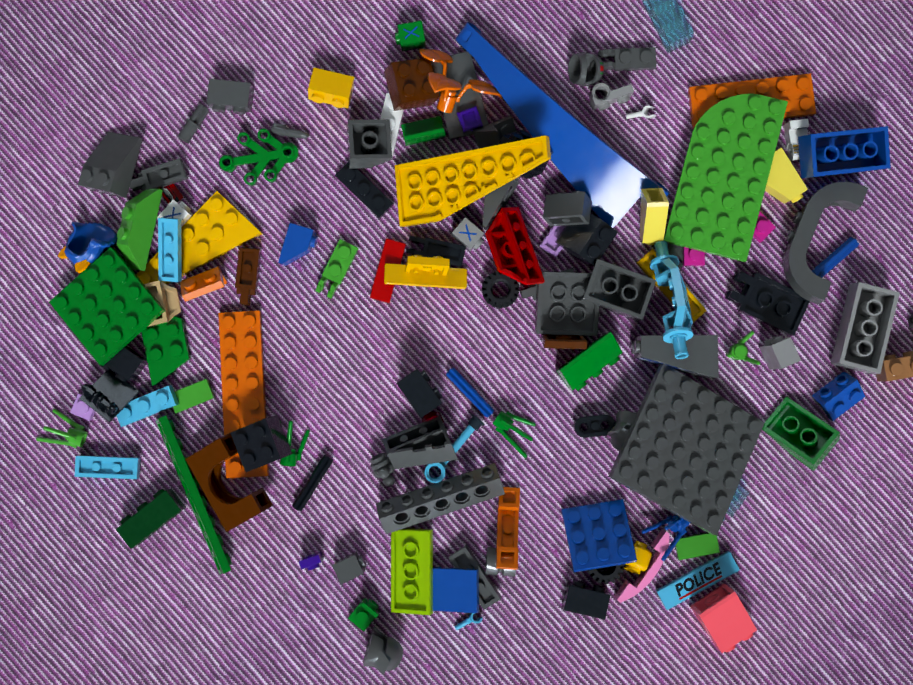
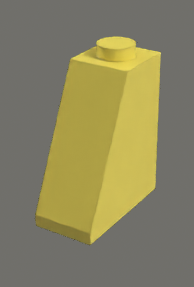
M780 148L774 153L765 191L784 204L790 200L792 203H795L804 197L802 193L807 191L808 188L784 150Z
M663 188L641 189L640 238L642 243L647 245H654L656 242L664 241L669 201Z

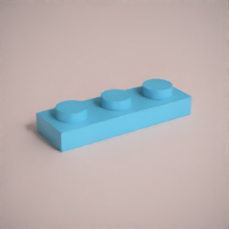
M158 218V281H182L181 219Z
M166 386L130 401L117 415L120 426H127L179 405L173 386Z
M77 455L75 457L74 477L139 479L140 458Z

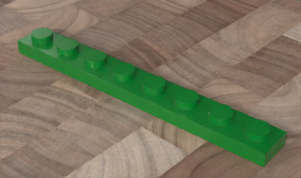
M167 416L160 417L155 422L219 574L231 571V559L227 553L224 554L221 547L224 545L223 540L219 534L216 535L213 528L216 526L212 515L208 516L206 511L207 502L203 495L200 496L198 492L199 483L195 476L192 477L189 470L190 467L182 454L183 445L179 438L176 439L174 435V423L171 419L168 420Z

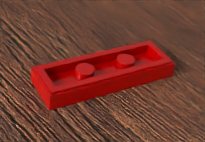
M386 238L370 294L371 299L390 304L395 285L384 283L385 264H401L406 248L405 243Z

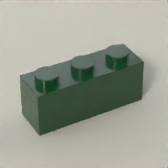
M172 488L159 490L153 495L154 500L149 504L147 501L136 508L138 512L135 515L131 516L129 514L120 521L121 526L116 531L130 549L140 545L186 508Z

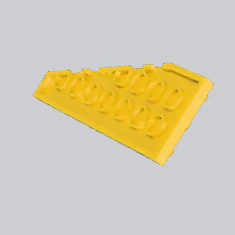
M545 135L394 165L399 226L408 227L441 221L551 159L549 136Z

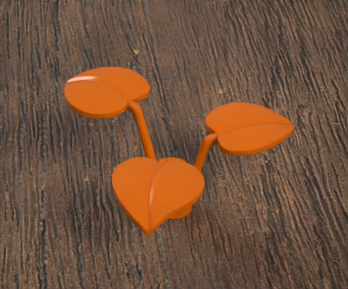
M420 49L419 53L424 58L440 62L443 65V75L433 72L428 73V81L435 93L441 91L437 104L438 110L452 113L455 102H460L467 89L496 95L502 99V96L493 85L482 80L470 79L468 84L461 90L462 85L458 81L446 77L447 63H453V58L440 50ZM455 90H461L458 96L456 95L457 92Z

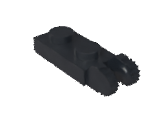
M409 237L410 242L424 244L423 251L412 248L407 249L406 254L422 255L423 257L431 258L441 256L450 259V265L462 267L466 246L431 238Z

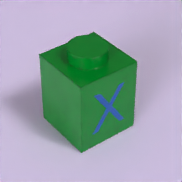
M422 21L397 25L398 32L395 33L396 44L401 45L402 51L426 47Z

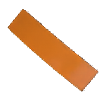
M503 487L505 494L498 496L496 568L518 570L520 488Z

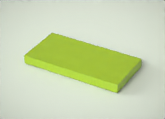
M404 528L391 533V613L433 614V529Z

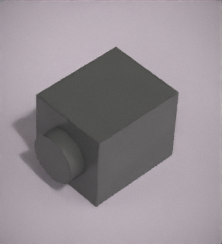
M356 551L334 562L332 567L342 585L364 574V567H367L364 557L362 555L359 556Z

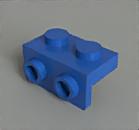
M842 372L812 395L814 400L821 404L827 418L831 421L837 419L865 397L858 380L846 372Z

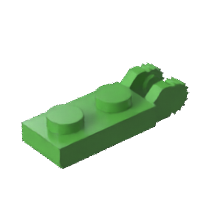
M340 239L321 275L322 278L315 291L320 293L329 279L334 283L329 289L327 297L332 299L338 286L342 284L359 248Z

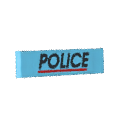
M726 551L657 589L656 592L665 609L669 610L738 572L740 569L730 551Z

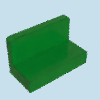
M441 116L401 124L405 146L445 138V129Z

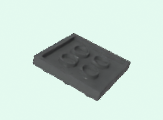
M541 271L545 282L537 284L535 333L598 336L599 305L583 299L592 273Z

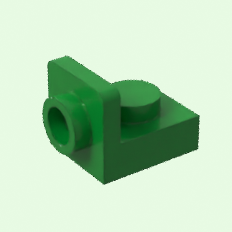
M364 597L349 615L348 619L364 632L371 622L378 617L380 613L379 606L372 599L367 600Z

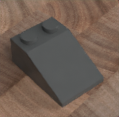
M108 132L84 163L78 185L95 192L127 198L143 139Z
M520 176L485 195L483 227L485 231H487L499 210L507 205L521 181Z
M596 259L583 299L633 320H643L656 280Z

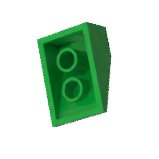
M787 396L766 420L762 428L766 434L787 452L813 471H815L840 440L839 431Z

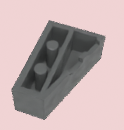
M440 415L382 439L387 456L394 469L458 460Z

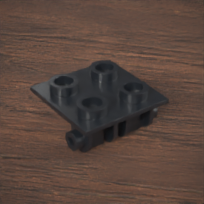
M111 369L107 370L93 385L84 384L81 388L83 395L79 398L109 423L139 393L127 381L124 382L115 376L116 373Z

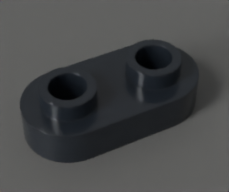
M605 414L584 416L575 421L574 431L583 438L607 436V433L615 426L616 422L613 417ZM603 421H606L608 423V426L605 429L601 427V423ZM582 423L587 424L585 431L580 429Z

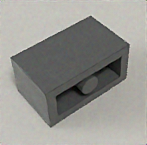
M209 79L207 104L213 111L223 113L225 110H231L233 113L244 115L245 112L252 113L254 87L251 83Z
M574 191L573 193L556 192L546 195L543 218L550 226L589 224L592 201L582 191Z

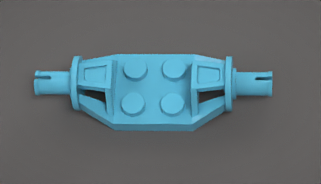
M659 241L654 244L657 257L651 260L650 269L655 273L658 286H669L670 290H672V304L674 309H676L662 316L665 328L663 340L667 343H673L676 359H684L689 356L686 341L693 337V330L691 329L693 320L687 289L678 267L679 258L669 255L666 241Z

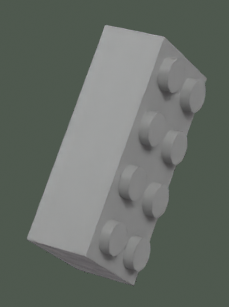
M861 282L849 285L830 364L867 374L881 373L900 292Z

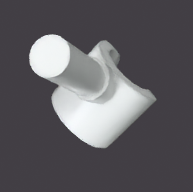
M645 106L639 112L626 114V119L643 116L653 119L656 115H648V110L655 107Z

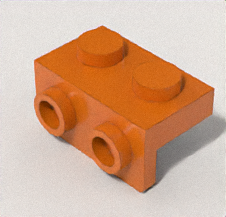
M219 266L180 281L181 296L186 302L218 290L227 284L226 278Z

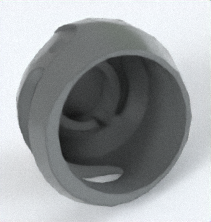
M585 52L576 53L571 56L568 64V76L571 83L579 86H590L602 78L604 65L599 56Z

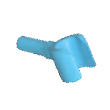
M469 613L468 618L454 627L456 630H459L471 622L480 623L483 617L481 616L474 620L473 615L475 613Z

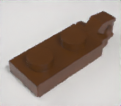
M239 247L235 288L236 294H241V305L250 306L251 295H256L261 249Z

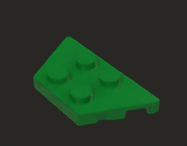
M174 316L169 322L146 327L142 331L152 386H156L191 359L184 320Z

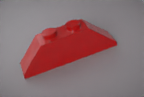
M519 207L501 208L485 233L497 271L524 285L544 283L545 280Z

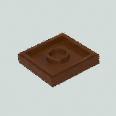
M541 334V342L544 348L587 349V341L583 335Z

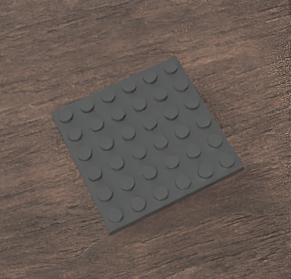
M659 364L608 477L711 535L717 536L765 422L672 367Z

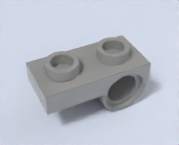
M605 83L596 84L589 97L592 111L596 109L602 111L609 108L610 104L616 102L623 104L629 101L634 93L632 84L612 91ZM595 92H603L605 98H597Z

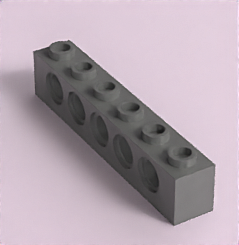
M494 463L376 503V508L385 533L389 534L504 495L505 492Z

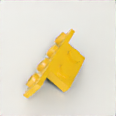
M412 255L407 257L406 265L385 264L384 283L466 289L467 269L449 268L450 259L441 256L431 258L423 257L422 255Z

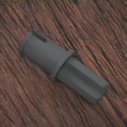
M199 104L190 119H186L187 123L177 137L189 144L196 131L201 129L199 126L209 113V109Z

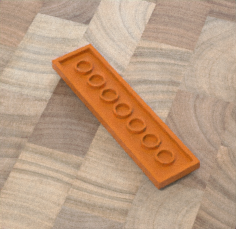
M261 311L218 313L224 435L266 418ZM238 453L225 461L226 478L269 476L268 464L245 472Z

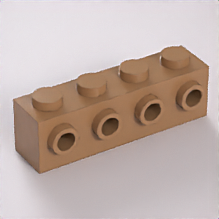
M913 351L903 352L901 357H896L895 354L885 355L881 373L876 374L877 382L913 377Z

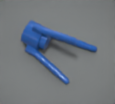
M670 515L666 519L641 531L642 534H645L668 523L665 526V530L670 529L672 532H678L662 556V561L666 560L680 538L687 532L685 528L690 524V522L677 515Z

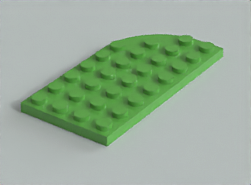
M740 94L718 102L703 114L691 134L664 241L741 262L747 261L788 101L759 94Z

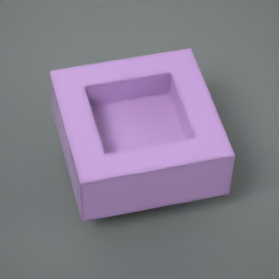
M78 394L70 413L91 421L96 411L79 399L83 394Z

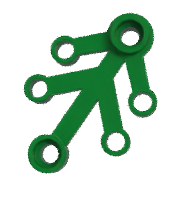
M261 129L258 132L259 140L263 143H269L276 149L275 151H267L254 142L247 133L242 132L237 137L238 142L257 154L234 158L231 155H224L220 158L219 165L222 170L230 173L237 166L257 163L254 169L244 176L245 183L249 186H254L257 183V178L270 160L278 159L273 168L266 170L264 173L265 179L273 183L277 180L278 174L285 164L292 163L298 158V148L290 142L282 144L272 137L267 129ZM263 133H268L266 139L261 138ZM243 136H247L246 142H241ZM290 149L291 154L286 156L284 154L285 150ZM229 159L230 164L228 166H224V161ZM269 173H274L273 179H268ZM249 176L254 177V181L251 183L247 181Z

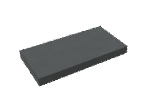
M467 51L450 55L453 58V63H447L446 77L458 81L462 85V90L470 79L477 80L472 56ZM430 61L433 73L443 75V65L440 62ZM467 89L460 102H455L452 113L443 112L450 140L474 135L472 131L463 134L457 112L476 106L483 127L488 125L481 93ZM455 90L457 92V96L461 92V90Z

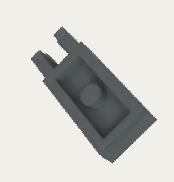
M656 47L604 49L598 51V56L601 58L614 57V62H603L604 70L635 71L656 69Z

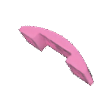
M661 529L650 545L657 551L652 556L647 570L641 572L633 584L627 579L624 581L614 595L617 601L621 603L634 597L656 576L664 562L661 558L668 549L670 536L668 532Z

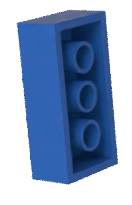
M888 126L817 133L798 137L801 179L891 168Z

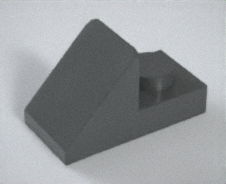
M509 115L472 132L478 148L498 145L503 135L516 132L517 130L513 118Z

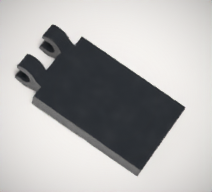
M742 271L740 273L737 272L733 280L745 284L740 294L734 290L728 291L725 299L738 303V311L790 336H794L810 301L802 298L794 290L760 273L754 272L750 276Z

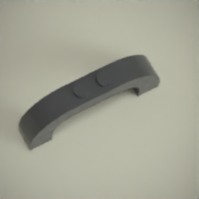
M836 182L826 185L804 204L801 212L798 211L793 220L795 227L789 231L786 237L788 244L783 257V268L788 283L802 298L818 305L825 301L832 283L815 275L808 267L806 261L808 247L824 208L839 206L855 212L862 206L868 187L853 182Z

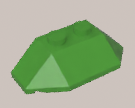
M146 189L126 202L122 210V221L117 232L118 239L116 244L127 264L133 270L145 271L163 192L161 189Z

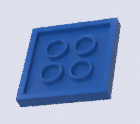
M623 499L561 510L573 572L637 561Z

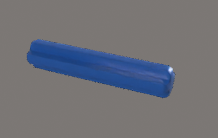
M853 237L848 238L817 265L812 272L823 278L859 246V243Z
M451 368L446 373V376L485 417H489L494 412V409L455 368Z

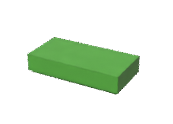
M204 379L175 391L179 405L174 406L173 409L175 414L214 399L215 395L209 380Z
M708 532L681 537L675 546L678 560L720 553L717 536L711 535Z

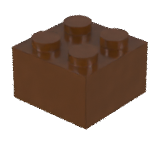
M421 58L391 62L385 69L384 75L394 111L432 106L440 97L439 92L435 93L428 81V73L433 72L430 60Z

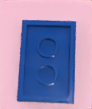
M433 567V611L478 613L479 569Z

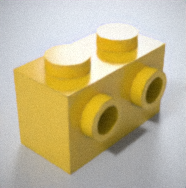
M313 68L308 86V99L316 103L331 104L337 108H349L354 89V77Z

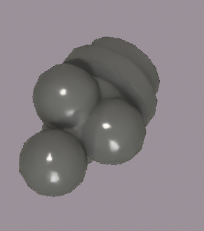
M385 453L372 457L370 459V467L373 470V475L376 478H382L383 484L387 487L394 485L395 478L390 474L395 469L389 457L385 456Z

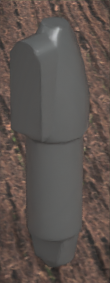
M273 123L271 127V132L280 136L307 139L309 137L308 133L302 130L287 128L286 125Z

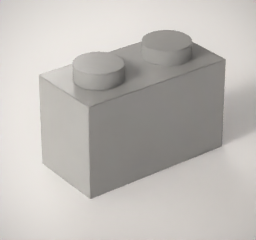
M775 336L765 340V345L759 347L769 370L783 369L801 361L791 337Z

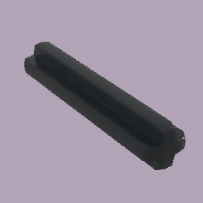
M324 455L292 504L293 508L298 511L303 510L333 462L331 457Z

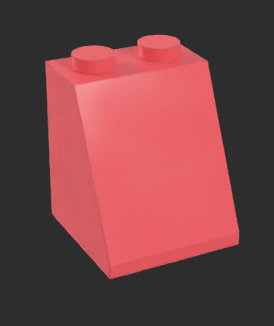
M724 583L690 605L697 619L721 653L732 651L737 643L750 639L753 633L757 631L736 592Z

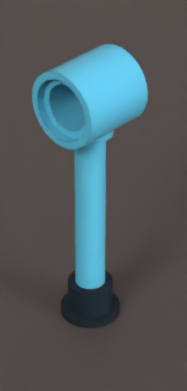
M473 414L468 422L469 425L452 444L455 453H457L475 430L477 431L481 425H485ZM449 461L428 464L424 472L426 479L431 483L441 482L445 477V466ZM433 466H437L441 470V475L437 478L429 475V469Z

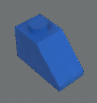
M290 223L278 263L287 266L310 253L312 248H315L317 245L318 236H316V232L313 229Z

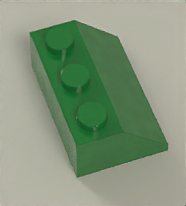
M608 332L590 344L587 349L582 350L562 365L556 372L570 390L576 389L579 391L587 385L586 380L591 376L595 379L604 372L602 368L607 364L612 366L620 360L619 355L623 352L613 334Z

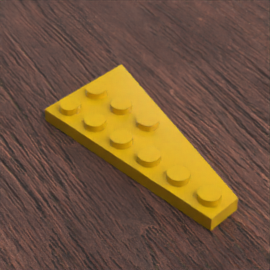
M218 191L181 227L182 277L190 271L226 254L233 248L245 244L248 240L262 235ZM158 252L146 264L145 271H139L136 274L143 284L158 281ZM162 281L167 285L170 283L169 281Z

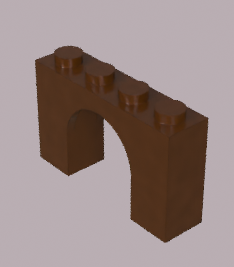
M231 433L218 438L185 459L226 532L273 506L263 487L246 497H236L224 487L221 480L222 465L227 459L238 453Z

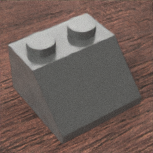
M390 119L348 120L349 169L372 168L392 160Z

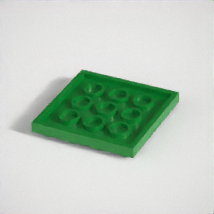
M112 247L49 301L50 305L97 363L102 366L166 311Z

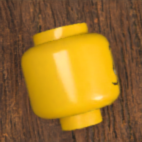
M635 541L633 545L637 561L625 564L624 569L640 574L647 570L652 553L647 549L645 543Z

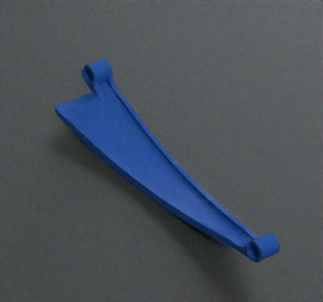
M470 22L465 24L455 40L475 58L489 80L532 137L549 136L550 150L553 151L551 156L552 162L576 191H582L588 195L592 201L591 208L601 220L612 228L615 227L639 198L641 199V189L663 188L666 197L670 194L662 184L646 176L541 89L493 46L475 25Z

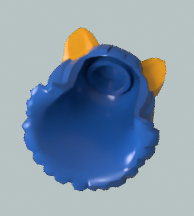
M72 222L71 225L74 231L69 236L66 246L59 252L58 257L60 259L68 258L75 265L76 272L81 273L97 260L107 247L116 244L117 233L101 223Z

